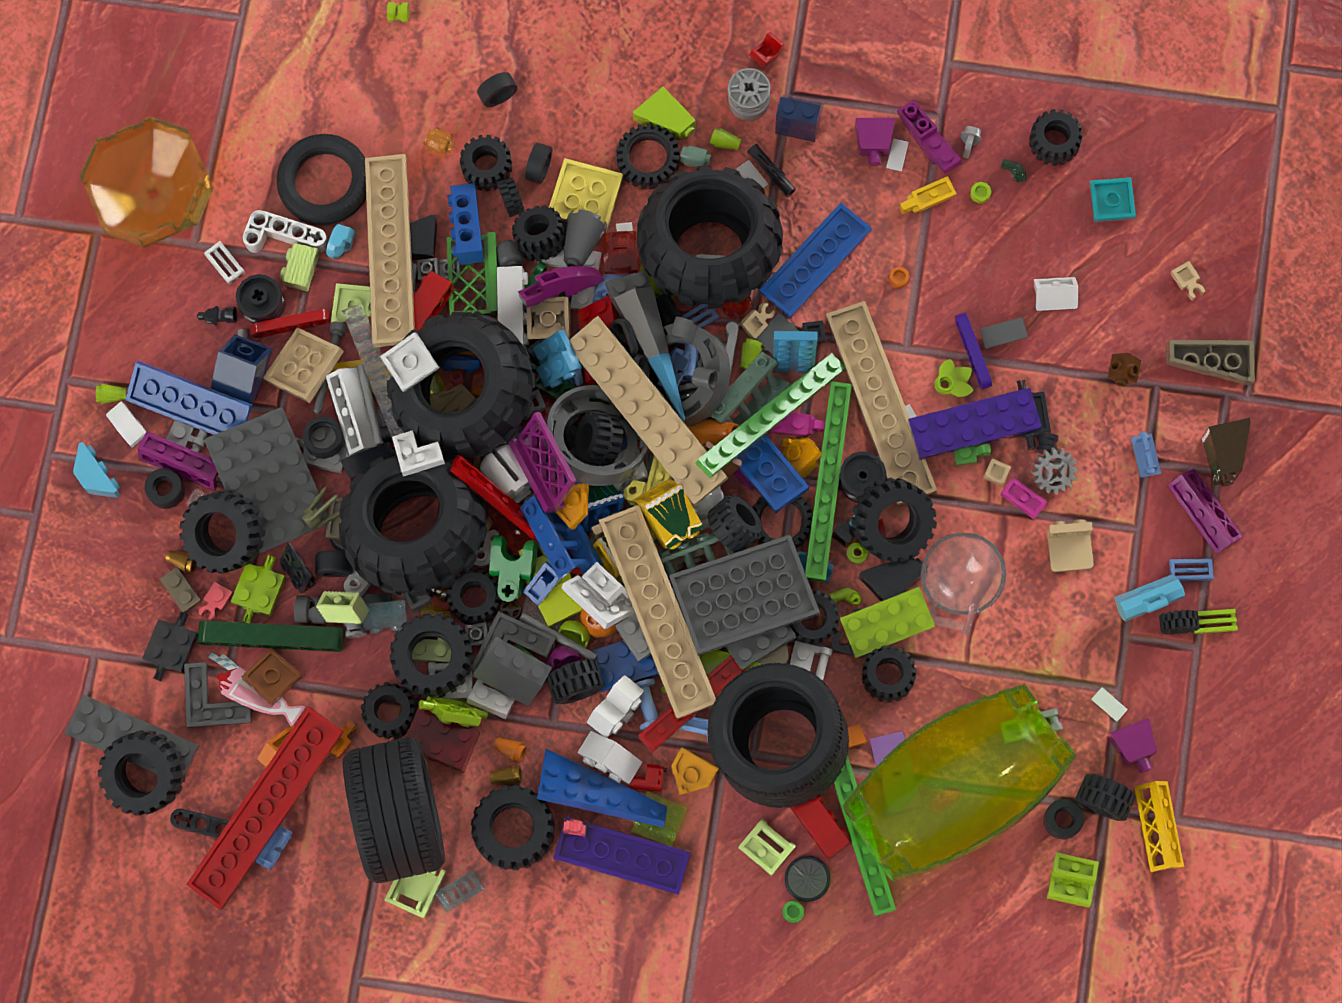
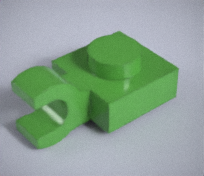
M990 444L954 451L956 466L976 464V457L989 456L991 453Z

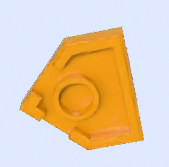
M809 438L783 439L782 455L797 473L805 478L819 465L817 459L823 454Z
M588 484L574 485L564 499L566 504L564 508L555 511L572 530L588 515Z
M681 747L671 765L679 795L710 787L719 770V767L711 763V761L684 747Z

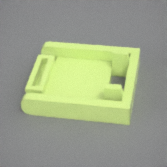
M442 869L438 877L435 876L437 873L435 871L421 875L414 874L412 877H401V879L394 880L384 901L425 919L444 879L446 870ZM402 894L417 901L416 910L397 902L400 895Z

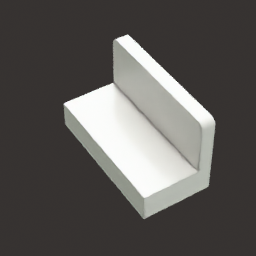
M1075 277L1034 279L1037 311L1078 308V284Z
M598 562L582 576L609 604L621 593L629 599L626 589Z

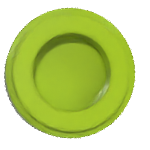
M977 182L972 186L970 197L974 202L982 204L990 199L991 188L988 184Z

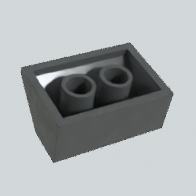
M493 637L472 676L529 706L544 684L552 667L505 641Z

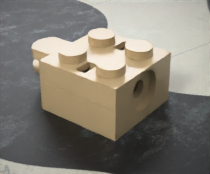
M558 294L527 308V339L530 344H533L536 340L542 342L563 329L568 339H571V306L568 297H559Z

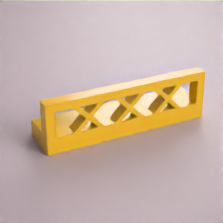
M1154 781L1134 786L1150 872L1184 867L1168 781ZM1150 788L1151 797L1147 802L1143 797L1142 790ZM1150 809L1155 813L1153 823L1148 821L1147 818ZM1154 831L1159 834L1157 844L1153 843L1151 838ZM1158 852L1163 855L1164 865H1156L1155 857Z

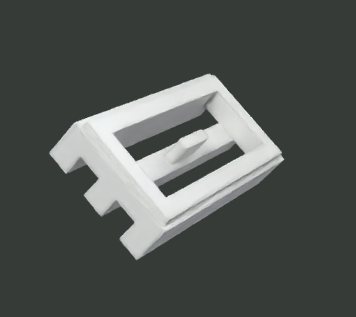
M221 241L204 252V255L228 285H231L232 281L239 279L240 275L243 276L245 274L243 268ZM219 247L237 268V272H234L217 251ZM211 253H214L215 256L224 265V267L228 270V272L231 274L230 277L226 275V273L213 259V257L210 255Z

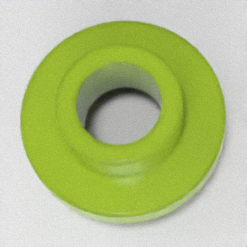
M853 543L848 547L847 557L852 563L860 564L867 559L868 551L860 543ZM858 549L862 554L856 556L853 553L854 550Z

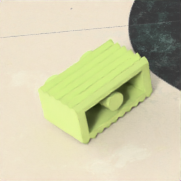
M293 243L292 249L289 248L286 254L287 266L282 268L280 279H282L284 286L309 291L319 258L317 248Z
M324 591L317 603L318 611L326 619V622L361 624L369 612V608L358 592L344 593L343 591L341 593L339 591L337 593V591Z

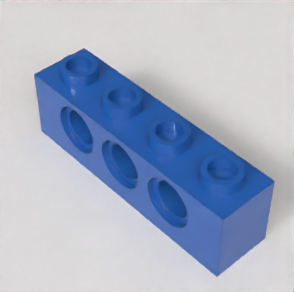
M475 183L450 186L451 194H448L447 197L448 205L453 208V211H449L450 223H454V228H451L452 240H456V245H452L453 256L458 257L459 265L484 262Z

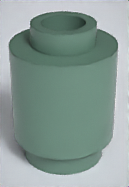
M690 145L688 147L684 146L680 162L697 168V166H709L711 155L708 154L709 150Z

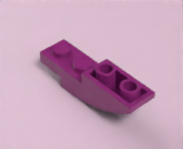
M915 100L897 110L906 128L933 165L936 164L944 174H947L962 164L961 158L939 134L937 126Z
M572 266L558 268L535 276L536 284L522 289L518 293L520 299L528 308L550 297H555L561 292L566 297L576 295L580 291L596 286L604 281V277L594 267Z

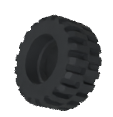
M885 478V482L877 480L874 482V487L867 486L864 489L866 493L863 496L859 494L856 499L859 503L857 506H853L852 512L855 513V517L851 518V524L855 526L853 533L858 538L860 545L879 559L884 561L887 559L890 562H897L898 559L902 562L907 561L910 555L916 557L919 555L918 551L921 548L923 550L927 548L928 544L926 542L928 539L932 540L934 536L932 528L935 529L937 522L933 520V517L937 516L936 510L932 508L933 502L927 497V494L914 484L900 478L896 480ZM901 501L906 503L910 512L906 528L895 537H882L878 530V520L882 511L894 502Z
M230 490L206 494L193 501L189 505L190 509L185 510L182 516L185 520L180 521L179 527L183 529V533L179 534L180 540H184L185 544L182 548L184 552H189L188 558L191 562H198L196 566L200 569L207 568V572L227 573L248 565L252 559L258 556V549H261L264 544L261 537L265 536V529H262L261 525L265 523L263 518L258 516L260 512L258 507H252L253 501L249 498L242 499L243 494L233 493ZM219 512L226 515L235 526L236 542L230 551L218 548L210 538L208 528L214 513Z
M430 613L423 614L424 617L420 618L415 616L410 623L405 622L401 625V631H396L394 635L395 640L391 642L389 658L392 670L399 682L415 695L420 697L422 695L426 697H444L450 691L451 693L457 690L456 687L463 685L466 681V676L470 675L471 664L473 663L472 645L463 628L456 624L453 619L445 618L442 614L437 613L435 616H431ZM429 637H439L450 646L452 653L451 661L443 671L437 674H422L412 663V652L420 641Z
M144 730L136 731L112 742L111 746L105 749V756L101 757L99 765L102 766V769L98 770V777H102V782L99 783L100 789H105L104 797L106 800L111 799L113 801V807L116 809L122 807L123 813L129 814L133 812L134 815L141 816L154 813L176 799V795L183 788L180 784L185 782L186 775L182 774V770L186 769L185 763L180 761V757H183L181 751H175L176 744L173 741L167 742V736L163 734L156 735L155 731L150 730L144 732ZM135 753L147 755L157 767L158 781L156 787L150 792L145 793L135 789L127 778L126 764L129 757Z
M505 785L501 786L499 790L495 791L493 789L486 798L483 797L480 800V805L475 807L473 812L471 834L475 846L489 863L501 869H512L514 871L519 870V868H529L531 864L542 860L541 857L548 853L550 844L553 843L555 823L548 804L544 800L537 799V794L528 787L522 788L520 785L508 787ZM508 808H520L526 811L533 821L532 836L527 843L520 847H505L495 839L493 834L495 818L499 813Z

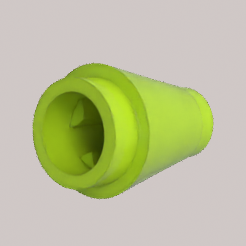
M714 128L710 144H713L714 147L738 150L741 142L740 138L722 128Z
M746 338L745 343L743 342L741 368L747 369L762 351L761 342Z
M102 383L101 386H96V402L106 404L126 399V388Z

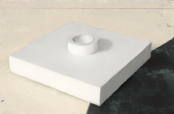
M416 332L380 356L403 392L439 369Z

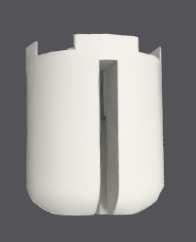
M508 444L501 445L495 448V456L490 453L484 457L480 465V471L518 503L531 493L529 490L531 485Z

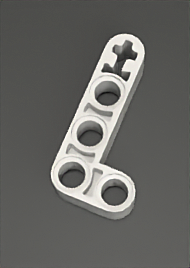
M262 210L254 211L251 214L243 233V242L246 248L253 253L262 250L267 237L292 245L297 243L315 247L318 249V252L325 251L328 245V239L323 230ZM258 220H265L262 225H256ZM277 226H284L283 230L275 231ZM299 231L304 232L301 237H294L295 233ZM258 238L256 243H249L250 239Z

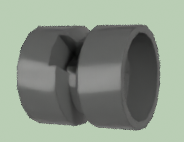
M297 595L294 606L295 622L308 623L309 620H312L316 624H326V619L322 617L317 608V603L321 596H314L311 599L310 596Z

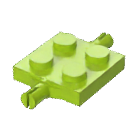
M268 555L264 567L251 564L244 567L231 599L232 604L241 606L246 610L241 622L251 623L254 613L272 616L286 580L284 575L275 573L272 570L276 560L275 557Z
M428 696L426 701L420 700L419 702L420 709L430 710L439 718L440 722L445 724L455 722L464 727H470L471 725L479 726L481 718L487 719L488 717L487 711L471 707L466 701Z

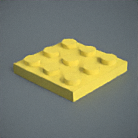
M564 158L549 208L552 207L555 211H558L562 221L567 222V216L570 211H573V213H578V210L591 211L601 217L600 221L603 224L604 222L607 223L608 229L624 176L622 173Z

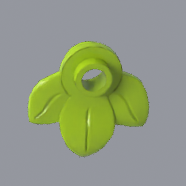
M951 359L946 360L941 364L939 376L935 380L936 391L942 395L952 394L958 398L970 395L973 392V388L967 382L971 376L972 369L969 367L955 368ZM946 382L949 387L943 388L941 383Z

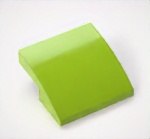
M1056 852L1047 899L1090 908L1099 862Z

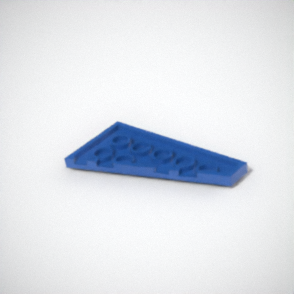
M548 749L545 750L537 799L664 828L667 806Z

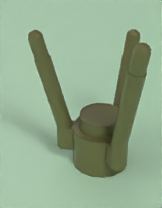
M323 487L311 505L304 511L306 514L302 516V519L312 530L315 527L320 529L324 524L339 517L338 511L321 520L324 518L322 512L338 498V495H334L321 508L314 509L326 492V487Z

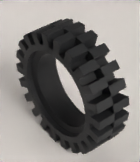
M647 123V127H643L642 124H639L638 129L630 128V133L625 132L623 139L620 138L619 146H617L616 150L618 169L625 176V180L628 183L631 181L635 187L641 185V189H645L646 186L654 189L655 185H663V182L668 183L669 178L679 168L680 150L676 139L674 140L672 133H668V129H660V125L655 124V127H651V123ZM645 140H653L660 143L667 152L665 164L659 170L650 173L641 172L634 168L629 160V155L637 143Z

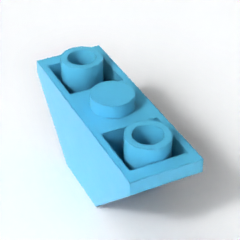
M83 442L79 443L73 473L89 494L120 497L121 495L118 492L120 486L114 478L109 479L106 475L109 470L102 461L98 463L94 458L97 456V453L92 446L89 445L87 447Z

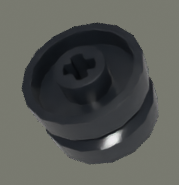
M261 274L252 275L243 280L238 286L235 296L237 306L248 322L253 324L280 318L284 313V295L276 281L269 276Z
M861 451L851 454L845 459L840 470L839 485L842 493L849 500L859 503L856 499L859 494L863 496L866 493L864 489L867 486L874 487V482L877 480L885 482V465L878 456L870 452Z

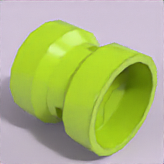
M388 2V22H395L396 20L409 22V2H402L401 4Z

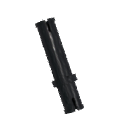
M758 144L753 145L748 150V154L753 157L771 178V183L777 185L786 197L791 196L796 191V188L785 177L784 171H780Z

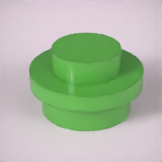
M789 901L783 907V917L790 923H797L804 916V908L797 901Z

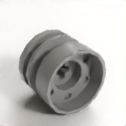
M745 68L733 74L729 80L728 105L730 111L737 118L746 121L756 120L765 115L769 109L771 86L769 79L763 72L753 68Z

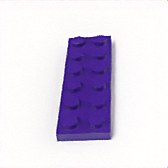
M1031 388L908 419L919 460L1042 428Z
M566 817L564 822L570 821L572 818ZM583 822V825L587 827L586 837L565 834L562 828L554 860L679 895L691 852Z

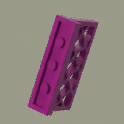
M536 412L520 436L512 439L509 446L546 513L564 508L566 505L564 499L577 480L541 413ZM537 437H539V447H537ZM546 454H548V464H546ZM555 457L557 459V467H555ZM555 471H557L558 482L555 481ZM564 474L568 480L566 484H564Z

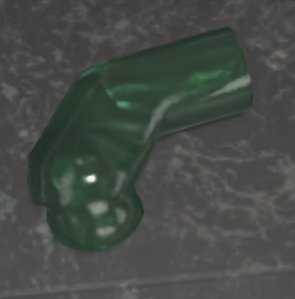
M1003 159L1001 169L1010 171L1016 182H1024L1027 175L1022 164Z

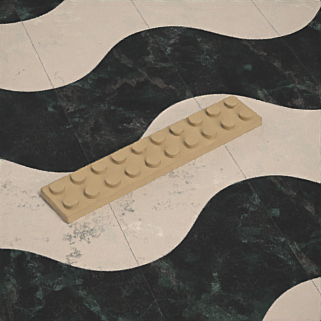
M406 154L365 158L372 344L374 347L397 345L403 341L404 337L412 329L415 330Z
M863 301L827 313L826 319L845 365L878 457L885 465L886 478L904 479L922 489L927 496L936 493L937 488L926 459L919 460L908 422V412L866 302ZM900 501L896 502L897 506H899L901 504H904V502Z
M597 316L569 340L581 364L675 482L682 485L684 493L694 505L700 503L728 479L723 470L709 478L695 464L707 450L600 317Z
M637 505L600 519L599 523L676 718L680 719L713 706L714 701H716L715 695L699 655L697 656L688 627L640 506Z

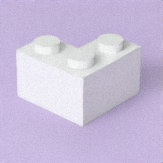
M624 675L613 685L606 699L593 710L587 723L606 738L612 733L617 734L623 726L622 723L625 722L627 724L633 718L635 713L632 711H635L642 703L640 698L644 690Z
M590 731L577 752L584 757L583 762L590 767L595 766L604 773L609 772L610 775L608 777L617 783L623 781L629 784L642 764L641 760L617 742Z

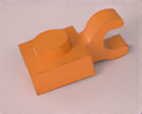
M349 720L342 728L344 733L331 750V753L337 758H340L352 743L348 737L358 728L352 721Z

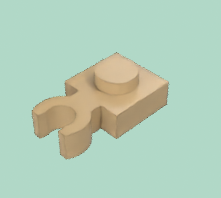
M1190 261L1171 271L1170 274L1181 290L1188 289V297L1192 301L1196 297L1193 293L1194 290L1199 291L1201 295L1204 294V287L1196 283L1200 277Z
M761 303L758 307V312L751 310L739 323L751 339H756L768 326L765 320L772 318L775 314L774 310H770L768 313L765 312V308L769 305L768 303Z

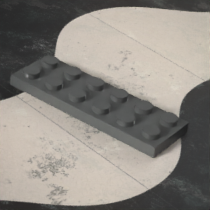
M86 695L82 696L65 731L66 735L102 751L111 746L113 741L129 733L144 730V732L149 730L155 731L156 735L163 734L167 736V742L173 741L176 744L174 748L176 752L181 751L183 757H180V761L185 763L186 769L182 770V774L185 775L199 748V745ZM135 753L129 757L127 762L158 775L155 763L147 755Z

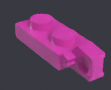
M791 413L768 433L808 437V435H813V431L824 432L825 421L814 420L815 416L808 414Z

